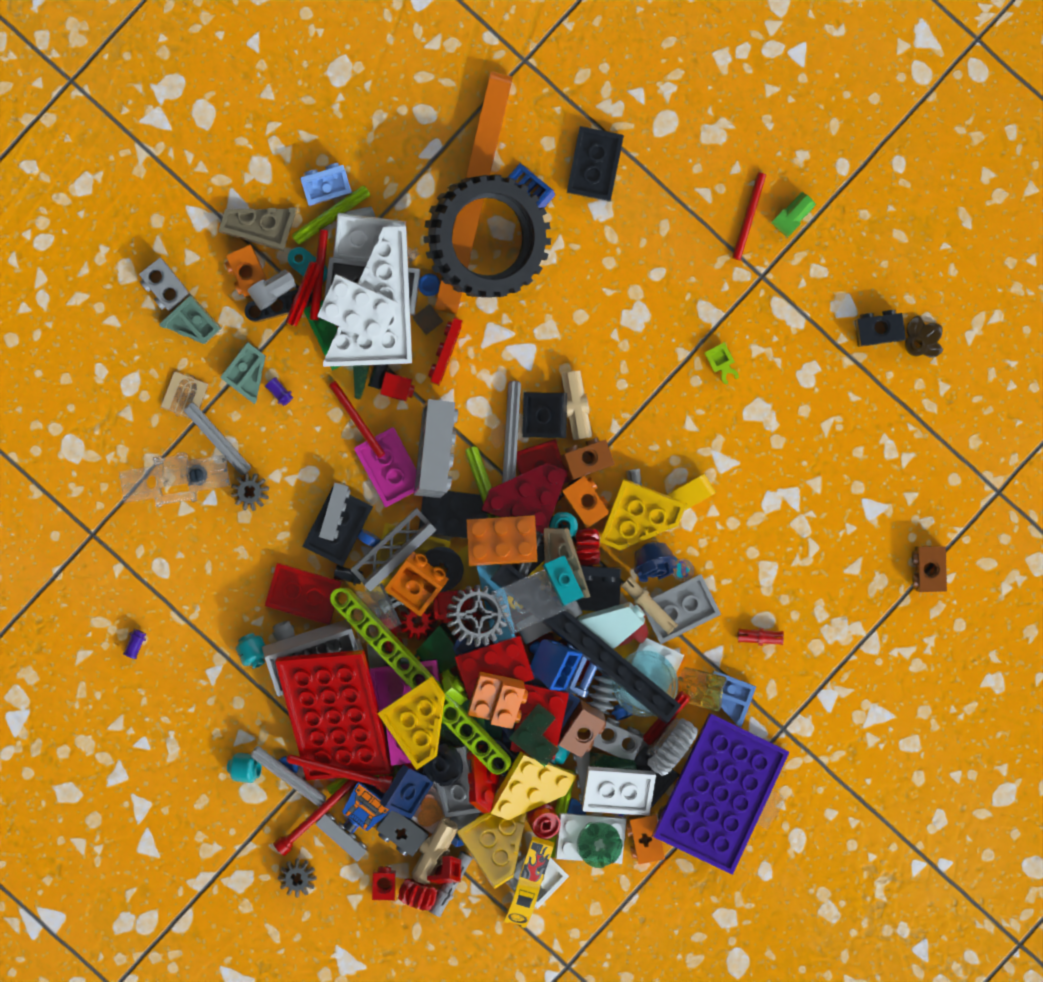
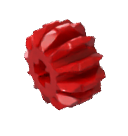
M591 528L578 530L576 533V546L580 565L593 566L599 564V532L597 529Z
M408 607L407 609L410 614L401 611L400 614L407 618L406 620H399V624H407L406 627L401 629V632L404 633L409 629V639L412 638L413 633H416V640L420 641L421 632L425 638H428L429 634L426 629L432 632L435 631V628L429 625V623H437L435 618L429 619L434 614V610L428 613L424 611L421 615V621L424 625L422 627L419 625L418 628L414 626V621L412 620L414 616L417 618V614Z
M408 878L401 884L398 899L403 904L409 905V907L422 911L431 910L437 898V890L432 885H424L413 878Z

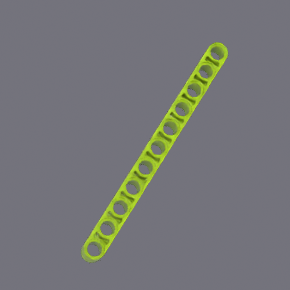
M339 588L332 592L330 597L332 605L412 689L418 686L416 683V676L418 674L423 675L425 680L433 676L351 589ZM341 592L347 595V602L345 604H341L338 600ZM357 608L363 613L360 621L354 618V611ZM371 625H375L378 628V635L376 637L371 636L369 633ZM387 641L392 642L394 645V651L391 654L386 652L384 647ZM403 657L407 658L410 663L407 670L400 666V661ZM433 676V678L435 679V681L437 682V684L440 686V688L442 689V691H443L444 694H445L444 687H443V686L439 683V681ZM445 694L442 721L490 772L501 774L508 770L511 765L509 755L472 716H468L467 711L461 705ZM449 707H453L456 710L457 716L455 719L448 717L447 709ZM464 724H469L472 727L473 732L471 736L464 734L462 729ZM480 740L487 742L489 747L487 752H482L478 748ZM496 757L503 759V769H498L494 765Z

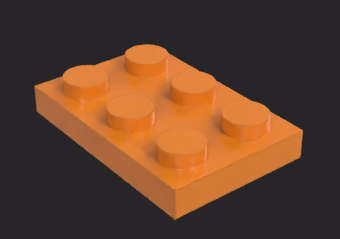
M535 515L467 520L469 566L538 562Z

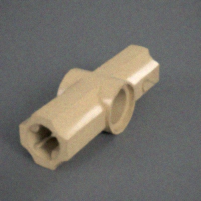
M581 371L563 373L561 375L563 389L567 393V417L570 420L573 440L592 437L588 416L590 411L587 395L584 393Z
M441 818L432 836L427 838L421 845L420 852L422 854L411 873L415 881L424 885L429 884L430 881H427V876L434 875L438 866L442 865V857L449 856L450 850L448 848L458 831V825L453 820Z

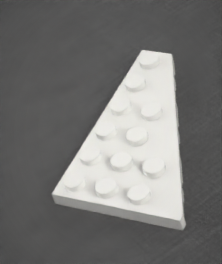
M406 226L383 227L358 284L397 301L399 304L380 345L339 326L323 361V367L412 363Z

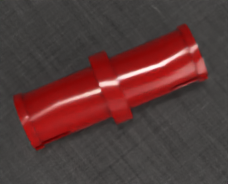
M739 628L738 635H742L738 636V643H758V646H763V644L783 645L784 631H767L764 628H759V630Z

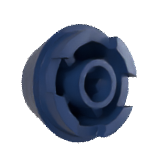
M647 543L635 552L634 573L638 575V579L641 582H648V577H658V580L674 573L673 569L678 568L676 564L677 558L666 543Z

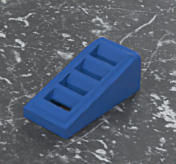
M520 163L508 177L517 180L524 173L525 176L518 185H525L531 179L532 181L527 186L529 188L527 192L530 193L538 185V189L533 194L537 197L541 195L536 204L539 208H545L555 196L553 189Z

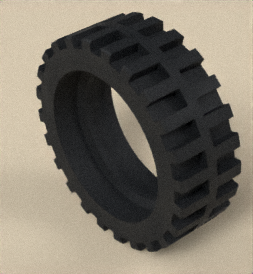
M482 175L462 179L461 182L447 187L448 191L441 193L436 198L439 202L437 205L431 206L429 213L432 214L431 219L425 221L424 227L429 228L428 236H424V243H429L430 251L426 252L428 259L432 258L435 265L432 266V269L435 273H440L443 276L441 280L445 284H451L453 290L466 293L467 296L492 298L516 293L521 290V286L529 285L533 282L531 277L534 274H539L543 269L539 266L541 260H547L549 255L544 250L545 245H551V238H546V230L551 229L550 222L544 223L543 215L547 214L545 208L538 207L536 202L539 201V198L535 194L530 195L527 192L529 189L527 186L516 184V180L510 177L502 178L501 175ZM481 198L497 199L510 206L520 222L522 231V244L516 261L505 271L494 275H481L467 269L457 258L452 243V229L457 214L468 203Z

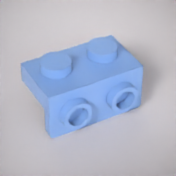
M338 163L326 166L324 171L317 172L315 169L304 173V177H301L300 180L309 206L352 193L343 165L339 166Z

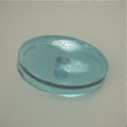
M638 651L625 657L629 663L675 699L678 690L677 675L672 664L664 656L653 651ZM612 681L614 695L618 703L626 711L641 717L654 716L651 711Z

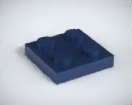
M403 764L390 787L385 792L380 804L389 810L412 819L434 782L430 781L426 774Z

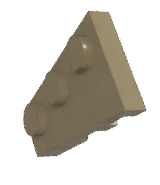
M297 207L253 210V208L225 209L219 232L284 251Z
M544 528L545 563L565 555L584 595L583 598L590 597L569 529ZM545 571L546 594L557 597Z

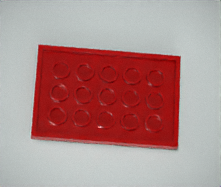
M364 650L278 657L275 663L300 757L371 776L392 774L394 769L393 765H391L382 721L377 714L379 713L378 704ZM303 767L306 780L343 778Z

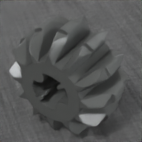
M245 473V482L241 477H237L236 479L241 485L232 484V488L238 489V493H232L231 497L239 496L235 504L239 505L244 502L243 510H247L250 503L251 510L255 511V502L260 507H263L264 503L260 498L269 499L268 495L262 494L263 491H268L269 487H261L266 481L264 478L256 482L258 474L255 473L251 481L249 473ZM247 486L255 488L253 492L255 496L253 498L252 496L247 497L245 495L247 493Z
M296 858L295 866L290 860L287 861L288 868L281 867L280 869L285 874L278 877V880L285 881L281 884L280 888L285 889L289 887L287 895H290L292 890H294L296 898L300 896V890L304 895H308L307 887L310 889L315 887L310 881L316 880L317 876L309 875L315 868L310 867L306 869L308 865L307 860L304 861L303 865H300V859ZM297 873H300V879L303 881L301 882L299 880L298 883L294 882V876L292 874L296 876Z

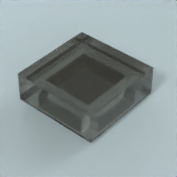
M430 304L412 317L425 335H428L444 322Z

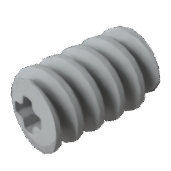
M597 668V671L602 675L594 676V679L599 684L591 685L596 693H589L588 696L593 699V702L586 703L605 714L611 715L606 711L614 709V706L609 701L617 700V697L612 692H619L620 689L615 685L617 683Z

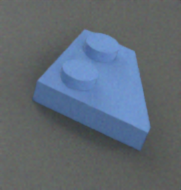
M713 671L706 692L739 727H742L756 686Z

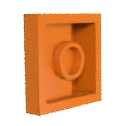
M412 552L384 590L421 617L449 579L446 577L443 569L439 567L434 568L427 563L428 560L423 554Z
M479 672L467 710L468 716L490 720L491 725L513 729L514 723H519L521 719L520 704H525L528 696L524 681Z

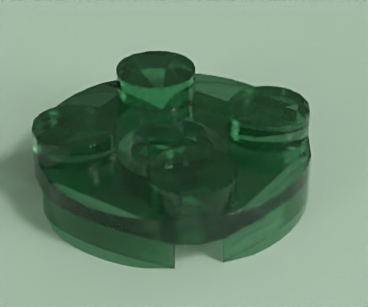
M605 822L588 823L579 833L576 844L578 855L585 863L595 868H603L611 863L613 864L619 858L623 847L616 828ZM603 839L602 843L605 844V847L599 848L596 851L595 841Z

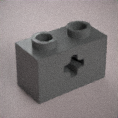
M392 810L384 817L376 829L379 831L378 836L388 843L391 840L397 845L396 849L404 856L409 854L413 857L429 836V832L422 826ZM403 828H405V834L407 836L405 837L402 835L401 837H398V831L396 829L402 830Z

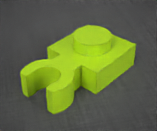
M725 342L704 353L714 373L719 370L722 372L721 380L725 385L728 384L726 380L728 373L733 374L735 379L739 378L737 371L729 366L735 361Z
M448 668L442 674L445 694L459 705H462L467 700L465 686L460 681V677L458 675L454 676L451 669Z

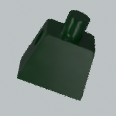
M442 623L416 650L420 657V662L438 660L439 674L457 665L455 659L457 654L453 650V645L457 639H455L445 623Z

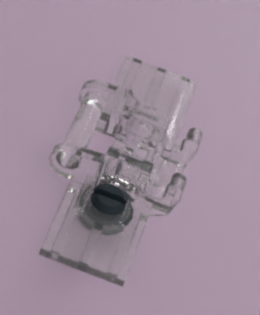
M181 452L177 453V456L153 457V462L156 466L119 472L124 503L154 498L157 508L162 507L163 504L187 500L195 502L197 501V491L230 486L226 455L188 460L187 454ZM150 476H155L156 486L153 489L147 485V480ZM188 484L189 491L168 495H163L162 493L163 487Z

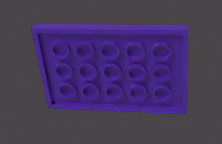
M709 713L652 837L733 875L788 757L789 751Z

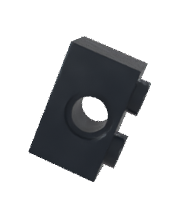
M896 310L882 311L883 316L874 317L873 313L861 314L860 319L855 320L858 347L906 340L902 313L896 314ZM876 322H882L885 325L883 334L875 331L874 326Z

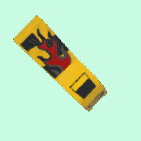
M532 836L519 875L511 906L507 910L504 922L516 923L526 928L537 901L540 886L554 848V842Z

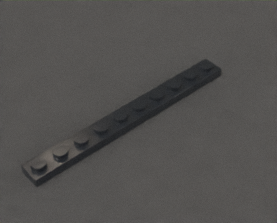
M502 564L490 579L570 646L583 653L582 655L665 724L671 720L681 707V704L512 565Z

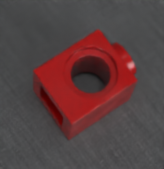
M386 372L380 395L407 402L408 397H413L415 385H412V379Z
M379 866L378 870L373 871L372 900L395 901L396 870H391L389 866ZM383 877L388 878L391 885L388 888H382L379 886L378 880Z

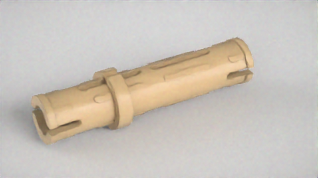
M629 577L621 585L635 600L634 603L636 605L639 604L668 635L678 626L648 595L649 592L647 590L644 591L632 577Z

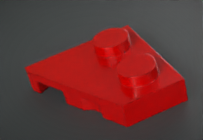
M468 752L467 759L471 760L472 773H468L470 787L469 803L482 813H490L501 774H493L472 752Z

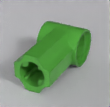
M801 192L771 223L788 238L801 224L800 221L808 215L816 204L807 194Z

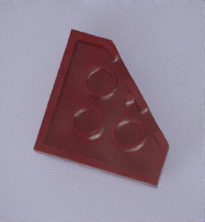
M546 463L488 490L481 511L498 518L535 515L536 532L544 535V528L549 526L568 471Z

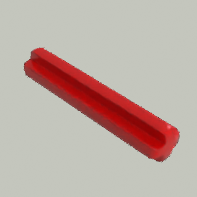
M312 261L309 263L287 316V324L292 326L298 325L320 272V264Z
M680 691L674 700L681 704V707L667 724L658 718L644 734L643 741L648 745H652L689 702L690 696L684 691Z

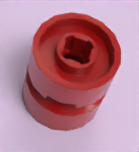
M550 802L526 812V820L537 837L541 839L552 838L560 830V819Z

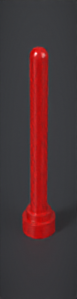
M292 754L286 757V761L290 764L377 786L376 789H380L382 793L388 790L394 778L389 775L375 777Z
M349 779L288 836L284 835L273 842L278 852L286 856L292 850L293 842L354 788L358 781Z

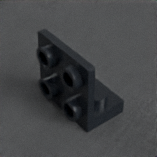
M580 565L590 594L588 598L576 600L581 610L599 611L620 605L622 568Z

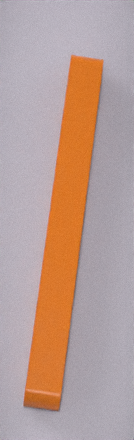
M492 71L490 73L466 178L490 175L513 76ZM485 198L468 203L456 216L452 233L453 248L457 258L467 269ZM441 280L435 310L457 315L462 292L453 290L451 284H445Z

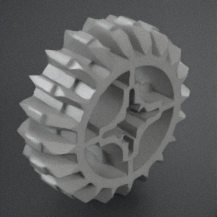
M479 585L474 586V592L470 586H467L465 588L466 593L462 590L457 592L460 598L456 596L451 598L452 602L456 605L449 604L447 607L453 611L446 614L447 618H453V621H450L447 625L448 627L455 625L456 629L451 633L455 635L459 632L461 634L458 637L459 641L466 637V645H470L472 640H474L475 647H478L482 640L486 646L489 644V639L493 642L497 640L495 634H503L502 629L499 627L507 626V623L501 619H506L508 614L501 613V611L505 610L507 606L499 605L503 598L500 596L495 599V590L490 594L487 593L488 586H485L482 592H480ZM473 598L472 609L460 612L463 602ZM481 599L492 607L493 612L484 609ZM476 611H479V614L481 613L483 616L478 621L472 616ZM461 619L462 621L470 622L474 633L464 627ZM494 619L492 628L488 632L481 633L483 621Z
M684 718L677 720L661 738L649 756L648 766L661 776L668 774L692 745L697 736V728Z

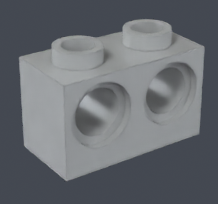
M162 258L156 260L139 274L142 277L140 283L148 292L150 290L153 291L157 296L154 298V301L162 310L166 308L171 311L191 295ZM155 271H160L162 274V279L158 283L151 281V275ZM168 289L176 291V297L171 301H167L165 298V292Z
M608 717L605 729H612L614 736L610 740H605L601 737V734H597L593 746L633 763L643 741V737L639 735L640 731L630 726L626 730L619 726V721ZM630 737L634 740V746L631 749L622 747V741L625 738Z

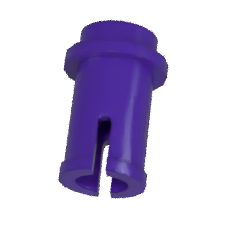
M276 377L265 386L278 400V404L285 406L294 398L291 395L292 392H288Z
M133 629V632L129 633L131 637L123 654L132 659H137L143 641H146V633Z

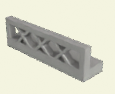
M415 508L350 570L369 591H372L436 531V528ZM416 515L425 523L419 530H409L410 520ZM396 533H406V542L402 546L393 545V536ZM409 533H415L409 538ZM380 548H390L389 558L386 561H376V552ZM363 564H373V573L365 579L358 569Z

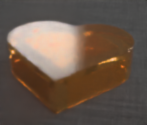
M427 797L421 803V811L417 819L420 825L428 827L446 816L437 800L433 797Z

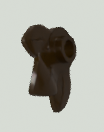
M920 316L914 317L907 326L906 351L916 357L922 354L929 358L940 355L943 352V348L937 342L942 336V326L937 323L925 325ZM914 341L919 343L920 348L915 347Z

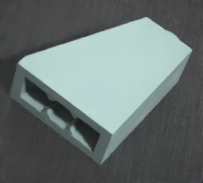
M631 602L581 615L576 619L614 649L644 624L645 618L643 616L645 613L638 605L634 606Z

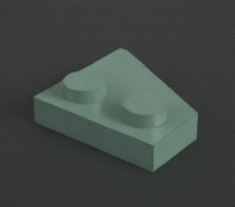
M192 295L159 324L163 328L175 331L182 336L190 337L202 344H206L222 329Z
M247 342L220 378L255 404L257 402L266 356Z

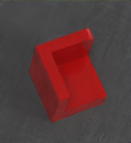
M452 856L442 857V865L438 866L435 875L427 876V881L436 884L461 882V859Z

